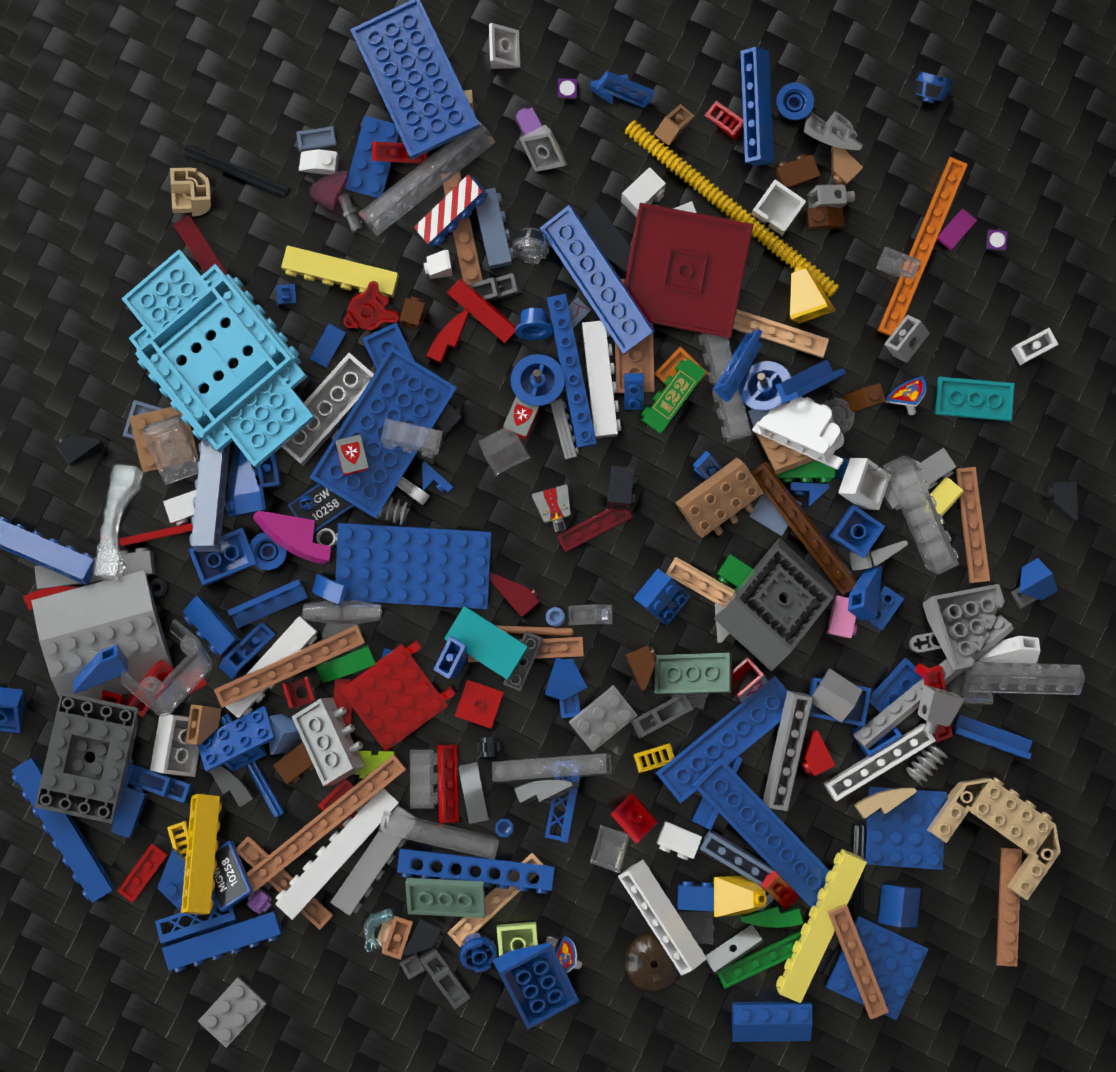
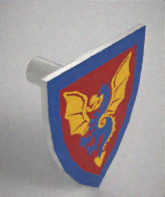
M923 376L909 380L895 388L885 400L888 403L906 405L908 414L914 415L916 413L915 407L925 396L927 389L926 381Z
M564 936L556 954L565 972L568 973L573 968L580 969L582 962L577 960L574 942Z

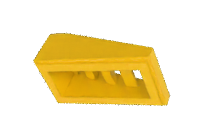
M670 743L633 754L639 773L664 766L674 758ZM663 749H666L669 760H665ZM657 751H659L662 761L659 763L655 754ZM650 753L653 757V765L650 764V760L648 757V754ZM641 756L645 757L646 767H643Z
M183 821L167 827L172 847L181 855L186 854L187 848L180 850V847L187 845L189 829L187 822ZM182 829L184 830V832L181 834H174V832H177ZM186 837V840L177 843L178 839Z

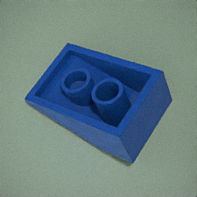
M243 528L221 536L220 552H197L194 548L188 549L203 586L221 581L257 564Z

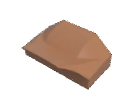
M398 916L383 920L377 938L382 947V954L401 960L413 921Z

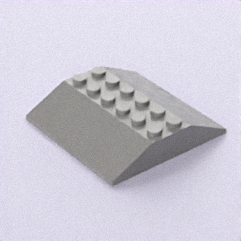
M145 570L32 600L40 645L59 698L61 692L74 694L73 680L99 651L115 644L119 646L128 660V672L103 684L91 687L86 691L79 692L76 695L101 700L103 690L122 695L128 694L133 691L145 674L159 660L174 668ZM174 673L169 682L177 680L176 673Z

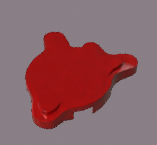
M370 281L363 293L357 294L351 299L343 322L347 328H362L369 331L385 322L396 323L400 316L398 312L385 308L389 303V298L379 292L378 282Z

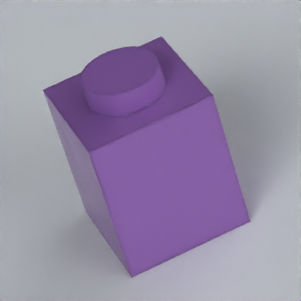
M523 108L515 116L523 136L542 126L533 108Z

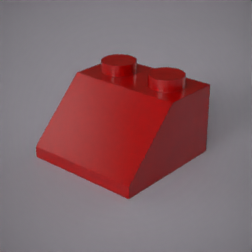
M817 730L810 731L801 757L803 760L801 766L805 773L816 776L834 767L835 764Z

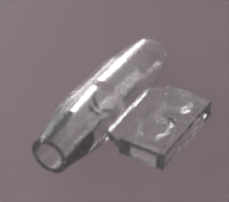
M329 600L303 605V619L326 623L323 630V640L355 625L358 626L362 635L358 624L381 620V605L363 601H343L342 605ZM362 644L348 651L356 650L362 647Z

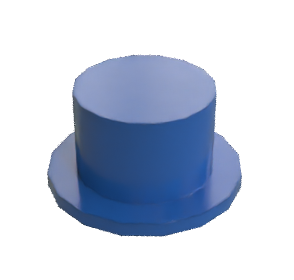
M790 83L780 89L776 105L783 117L790 120H800L810 114L814 106V97L807 86L801 83Z
M540 308L523 310L521 312V323L516 326L515 334L521 339L530 341L543 340L553 334V327L547 323V312Z
M265 532L258 534L250 543L257 562L255 566L262 570L276 569L286 558L287 550L275 543Z

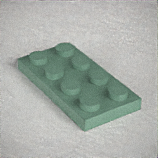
M731 653L656 655L655 694L731 693Z
M406 879L408 914L485 918L483 881Z

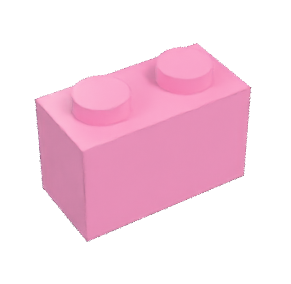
M838 595L834 597L826 634L848 639L852 638V635L855 636L857 631V624H855L856 616L848 611L849 598Z

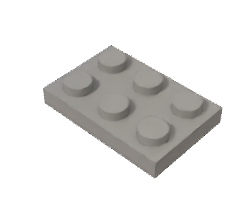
M613 685L572 718L569 723L592 752H594L638 715Z
M238 977L198 1022L227 1048L267 1002Z

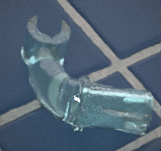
M391 909L378 913L373 912L367 918L364 924V935L366 938L364 947L366 951H373L372 944H374L375 950L380 949L381 943L375 938L374 930L380 924L394 919Z

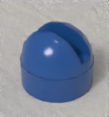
M306 495L300 499L299 505L304 511H311L315 507V500L311 496ZM309 500H311L312 502L310 504L302 505V502H306Z

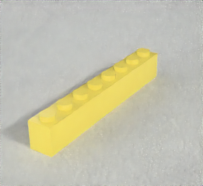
M844 849L836 854L834 858L835 865L832 871L830 870L826 875L825 881L827 882L824 888H821L818 892L816 905H813L810 909V918L801 929L802 935L800 940L795 942L791 959L788 958L785 963V972L777 980L776 987L780 995L799 1003L802 1002L835 931L827 911L848 904L867 863L864 858Z

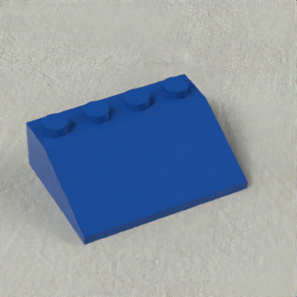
M551 942L512 950L492 960L527 1029L579 1002Z

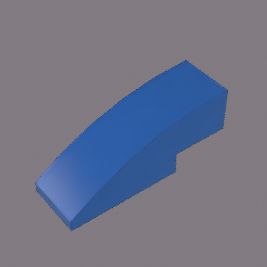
M137 765L129 783L182 803L190 802L195 788L194 784Z

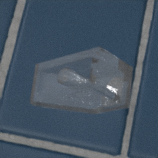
M885 246L876 269L893 276L913 279L921 261Z
M612 605L568 606L569 625L612 624Z

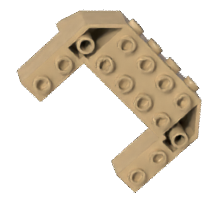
M995 777L993 780L981 778L959 782L947 795L946 798L948 800L927 831L947 843L968 812L977 816L1022 848V852L1027 855V858L1011 879L1007 888L1021 898L1028 900L1061 852L1056 824L1051 821L1052 817L1045 812L1040 814L1035 810L1036 806L1028 800L1023 802L1019 799L1020 795L1012 789L1006 790L1003 787L1004 783Z

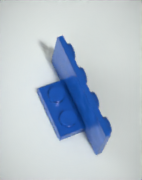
M263 706L215 730L205 741L198 745L205 771L209 772L224 764L233 772L266 756L265 748L262 745L275 739L267 709Z

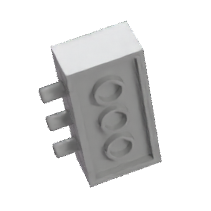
M321 698L292 716L323 786L336 785L365 767L358 753V750L362 749L363 745L361 742L354 744L350 733L355 728L352 724L345 725L342 716L347 711L344 707L338 709L333 698Z

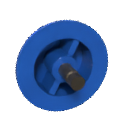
M541 354L530 355L520 360L514 367L511 375V386L514 394L522 402L532 406H543L553 402L561 394L565 382L563 370L558 362L549 356Z
M772 361L756 363L748 369L739 385L740 397L748 407L769 413L770 410L783 404L775 385L791 376L787 369L779 363Z

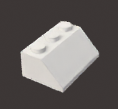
M160 713L150 766L151 771L195 777L199 747L196 744L185 743L189 717Z

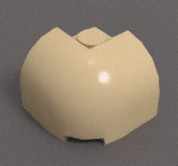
M170 168L172 212L192 213V216H200L209 211L211 201L208 177L206 178L196 168Z

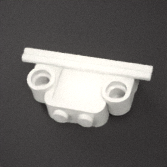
M799 397L791 400L789 404L784 402L777 408L770 410L752 429L753 432L835 469H838L843 462L842 458L833 455L835 450L843 445L844 437L839 426L834 422L832 410L826 405L821 406L815 403L810 398Z

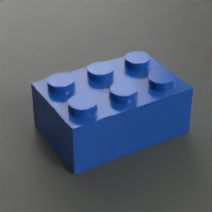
M811 678L809 696L813 695L822 679ZM857 686L862 689V692L854 708L842 723L865 727L872 688ZM811 704L810 717L839 722Z

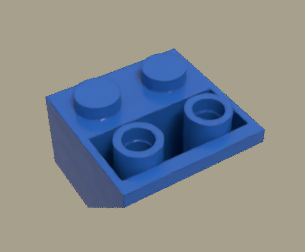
M657 569L634 599L667 626L691 596L671 577Z

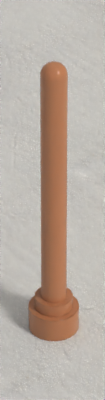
M497 626L508 634H524L525 631L535 635L572 636L574 634L572 628Z

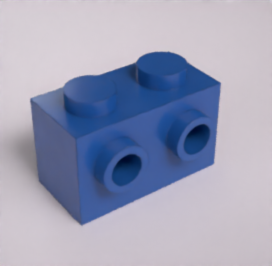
M882 586L879 593L877 617L864 621L877 630L882 631L904 598L888 587Z

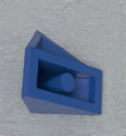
M1039 558L1021 568L1019 593L1042 601L1058 591L1053 573Z
M556 658L545 695L565 700L588 688L575 663Z

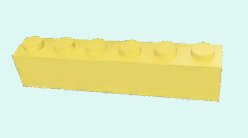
M291 246L286 247L281 266L286 275L292 277L301 275L309 281L318 279L322 280V283L325 285L333 286V284L341 285L340 288L350 291L352 288L358 289L359 293H363L367 289L370 281H376L379 284V292L388 298H394L399 275L396 272Z

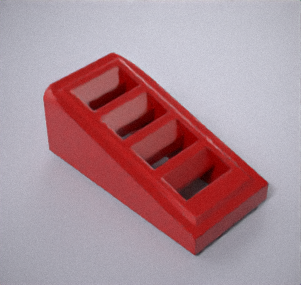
M717 101L704 115L735 140L744 131L743 119ZM720 109V113L714 118L713 116ZM726 114L727 116L720 122L721 118ZM730 119H733V121L727 127L726 124L730 121Z

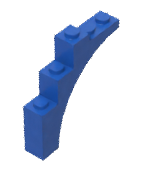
M130 759L121 803L111 832L127 838L134 836L148 796L144 789L134 785L130 787L131 784L129 783L137 765L133 763V759Z

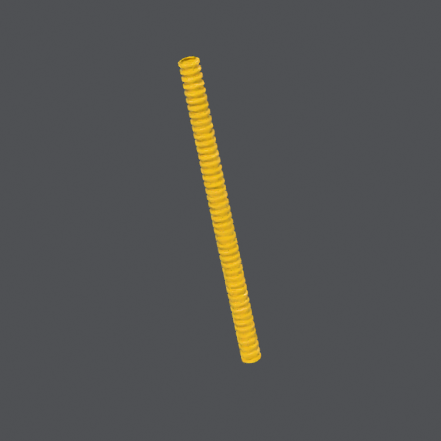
M636 120L628 125L625 130L626 135L629 134L631 139L634 138L635 142L638 141V145H643V149H648V153H652L653 157L656 156L657 160H661V163L666 164L667 168L670 167V171H675V175H680V179H685L684 182H688L689 186H693V189L698 190L699 194L702 193L704 198L707 197V201L711 200L712 205H717L716 208H720L722 213L725 212V215L730 216L731 220L754 224L753 238H757L758 242L763 243V246L766 245L768 250L771 249L772 253L777 254V257L780 256L782 261L785 260V264H790V268L796 269L805 266L824 293L827 294L828 298H831L837 291L839 285H835L834 280H829V276L826 277L825 273H821L820 269L817 270L816 266H812L810 261L807 262V259H803L801 254L798 255V251H793L792 246L788 247V243H784L783 239L780 240L779 236H775V233L770 232L769 228L766 229L764 224L761 225V221H756V217H751V213H746V209L743 210L741 205L738 206L737 202L734 203L732 198H728L729 195H724V191H719V187H714V183L711 184L710 180H706V177L701 176L700 172L697 173L695 168L692 169L691 165L688 166L687 161L683 162L682 157L679 158L678 154H674V151L669 150L668 146L665 147L663 142L660 143V140L655 139L654 135L651 136V132H646V128H641L642 125L637 124Z

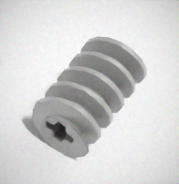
M391 496L381 509L379 518L386 514L387 521L393 517V523H397L400 520V526H404L410 508H407V502L401 506L400 499L393 503V497Z
M928 745V751L922 750L923 757L916 756L918 763L911 762L913 769L910 767L906 768L909 776L921 786H923L920 782L921 780L928 781L925 776L926 774L933 776L931 768L938 770L936 763L943 764L941 757L949 758L935 745Z

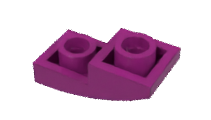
M962 209L941 232L937 240L952 251L963 239L964 235L975 225L977 219Z

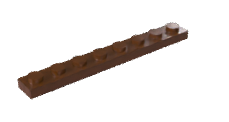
M764 462L754 469L751 474L762 491L840 593L844 595L852 590L857 579L768 463Z

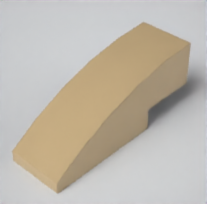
M895 788L881 791L854 804V807L864 819L878 809L886 814L917 791L915 788Z

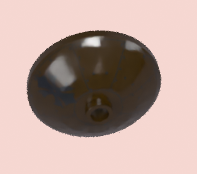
M654 933L639 936L628 947L624 960L625 970L631 982L638 988L648 992H659L668 989L678 980L680 972ZM657 961V967H651V962Z

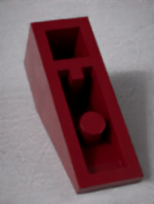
M490 572L489 580L521 617L525 616L539 603L537 600L539 595L533 588L529 590L525 586Z

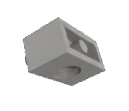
M907 315L884 345L894 357L907 363L930 333L920 320Z

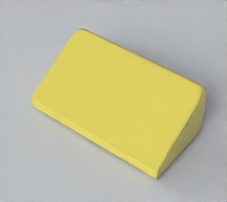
M945 477L921 506L939 520L964 491L948 477Z

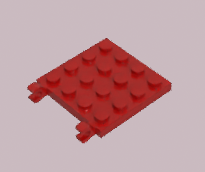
M417 640L406 648L403 644L399 645L376 662L375 665L369 667L340 689L341 693L385 751L446 708L448 705L445 701L456 694L451 686L439 694L413 659L411 654L422 648Z

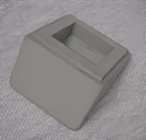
M870 550L864 558L852 552L849 553L852 571L872 568Z

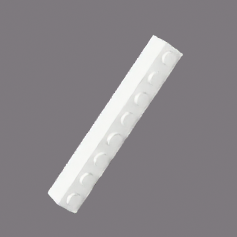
M383 788L367 804L364 803L356 810L358 812L354 818L349 817L342 824L345 828L340 833L336 831L330 837L331 843L327 847L323 845L316 853L318 856L314 862L310 860L302 868L305 872L300 877L296 875L290 881L291 887L287 891L283 889L276 897L278 901L275 904L293 920L399 802Z

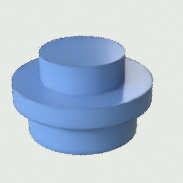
M553 607L546 613V621L551 626H560L565 620V614L560 608Z

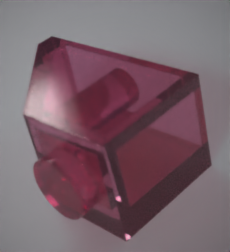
M344 170L319 179L317 184L314 183L311 187L310 194L312 200L333 210L338 201L337 198L341 195L347 182L348 172Z

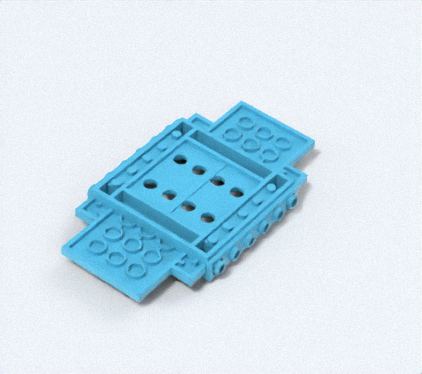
M178 249L122 298L143 325L129 338L137 348L138 352L135 353L139 358L137 362L144 370L148 369L150 379L155 384L158 382L161 386L159 389L166 398L169 396L172 400L170 402L172 407L177 412L180 410L183 414L182 420L188 426L191 424L194 428L192 432L199 440L202 438L210 442L218 452L234 441L251 464L257 468L315 418L293 390L307 377L298 366L301 361L297 356L300 354L293 346L289 347L286 344L288 339L282 332L278 333L275 330L277 326L270 318H265L264 314L266 312L259 304L255 305L253 303L254 297L248 290L244 292L241 288L243 284L237 277L232 278L229 274L225 275L216 264L201 276L184 253ZM225 318L231 320L228 328H222L221 322ZM215 331L216 338L212 341L207 340L208 332ZM196 343H200L202 346L199 353H193L192 347ZM247 346L253 347V353L250 356L244 355V349ZM180 356L187 357V362L183 366L178 365V358ZM238 359V366L231 369L229 367L230 360ZM218 371L224 373L221 381H215L214 375ZM202 384L209 385V391L205 394L200 393V386Z

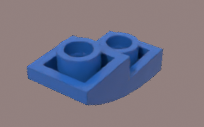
M329 323L310 359L327 368L346 332Z
M317 574L312 592L326 600L342 605L343 599L346 597L347 586L339 581L331 580L325 575Z

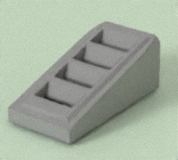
M907 541L871 551L872 567L878 566L908 545Z

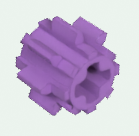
M260 888L247 898L249 900L247 905L259 914L263 911L266 912L272 905L270 903L272 897Z

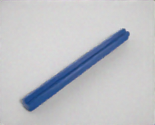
M229 714L220 718L223 726L233 722ZM254 761L246 765L274 817L284 814L281 804L257 762Z

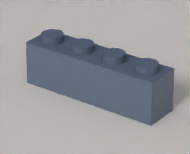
M491 188L486 189L488 193L485 197L486 200L480 206H476L489 269L512 265L511 259H514L513 248H509L507 243L510 240L509 230H505L503 225L506 222L505 212L500 211L499 204H502L500 192L496 193V189Z
M709 829L700 844L702 851L758 885L764 881L767 875L775 871L767 863L713 830Z

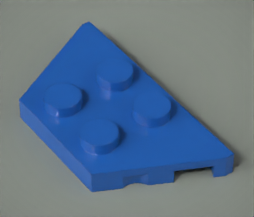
M174 848L160 879L158 889L181 911L186 859ZM212 892L211 899H213V902H214V901H216V900H215V897H214L213 892Z

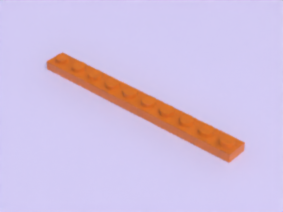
M952 157L948 159L878 328L879 332L891 336L903 321L968 164Z

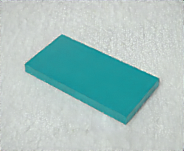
M938 377L935 415L1011 422L1015 383Z
M465 606L444 638L448 641L449 637L453 636L465 643L468 655L507 680L510 679L529 648Z

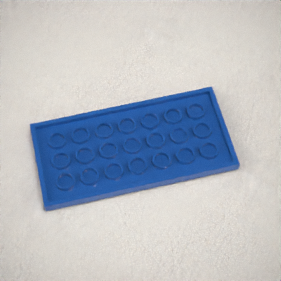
M410 0L350 29L411 160L480 127L420 0Z
M391 347L309 478L376 519L457 387ZM361 435L368 469L358 473L343 475L335 440Z
M338 523L335 581H339L347 586L346 597L343 600L459 608L465 606L467 608L488 609L492 532Z

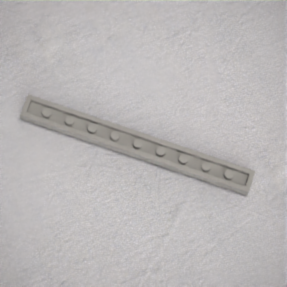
M999 615L990 630L987 629L984 635L986 640L979 652L976 651L973 659L976 661L1013 631V625ZM948 659L939 664L943 667L945 685L965 670L953 671ZM923 678L853 735L866 750L919 708L924 688Z

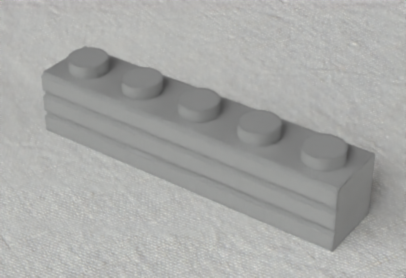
M562 399L555 400L550 404L565 460L577 458L579 453L577 447H574L575 438L571 436L570 431H572L571 424H568L569 415L565 413V401L562 402Z

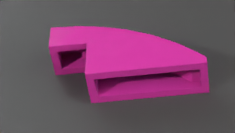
M258 511L254 514L253 519L260 528L285 550L311 562L325 564L329 561L331 546L312 543L315 520Z

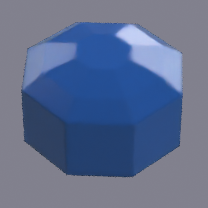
M501 818L496 823L495 831L500 837H508L513 833L514 824L509 819Z

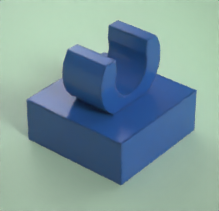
M295 284L276 285L278 305L297 304Z

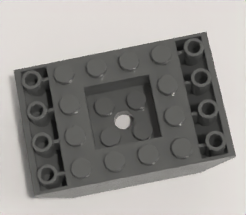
M779 538L714 619L772 671L793 651L832 601L836 589ZM780 594L785 596L786 604L779 600Z
M61 692L35 807L112 824L121 803L138 728V708ZM90 751L95 754V760L92 763L87 762L85 758L86 754Z

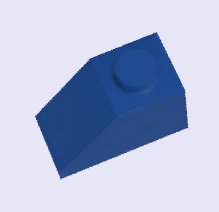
M450 636L433 670L448 679L459 677L467 660V645Z

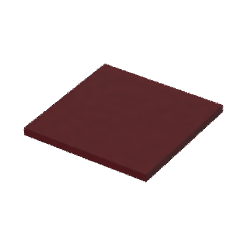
M640 202L624 285L650 323L731 338L754 224Z

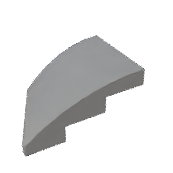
M835 111L827 122L813 112H810L806 117L804 132L811 137L842 149L860 150L863 147L861 143L856 141L858 135L853 129L851 122Z

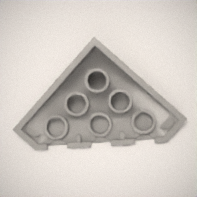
M999 584L932 596L922 603L927 620L953 671L973 666L975 662L973 657L976 651L979 652L986 640L984 635L987 629L990 630L997 618L994 615L997 609L1002 608L1005 602Z

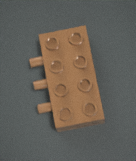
M736 458L675 503L695 533L703 538L712 530L717 535L722 534L723 530L720 524L727 519H730L732 524L737 523L739 519L735 513L742 508H745L748 513L752 512L754 507L750 502L764 492L745 463Z

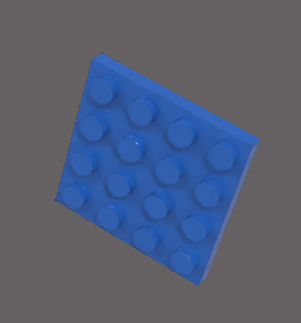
M868 786V796L895 788ZM916 790V793L886 814L878 809L869 815L866 821V865L943 870L944 842L928 832L927 829L946 803L947 792Z
M857 916L854 925L889 1011L884 1015L897 1020L928 948ZM842 950L825 987L864 1005Z

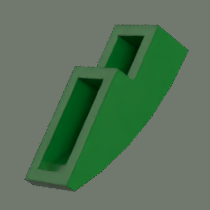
M365 645L315 665L322 683L373 666L376 664L369 645Z
M773 905L764 908L762 911L757 910L747 915L739 916L742 922L762 927L780 928L803 924L798 907L780 912L778 906Z

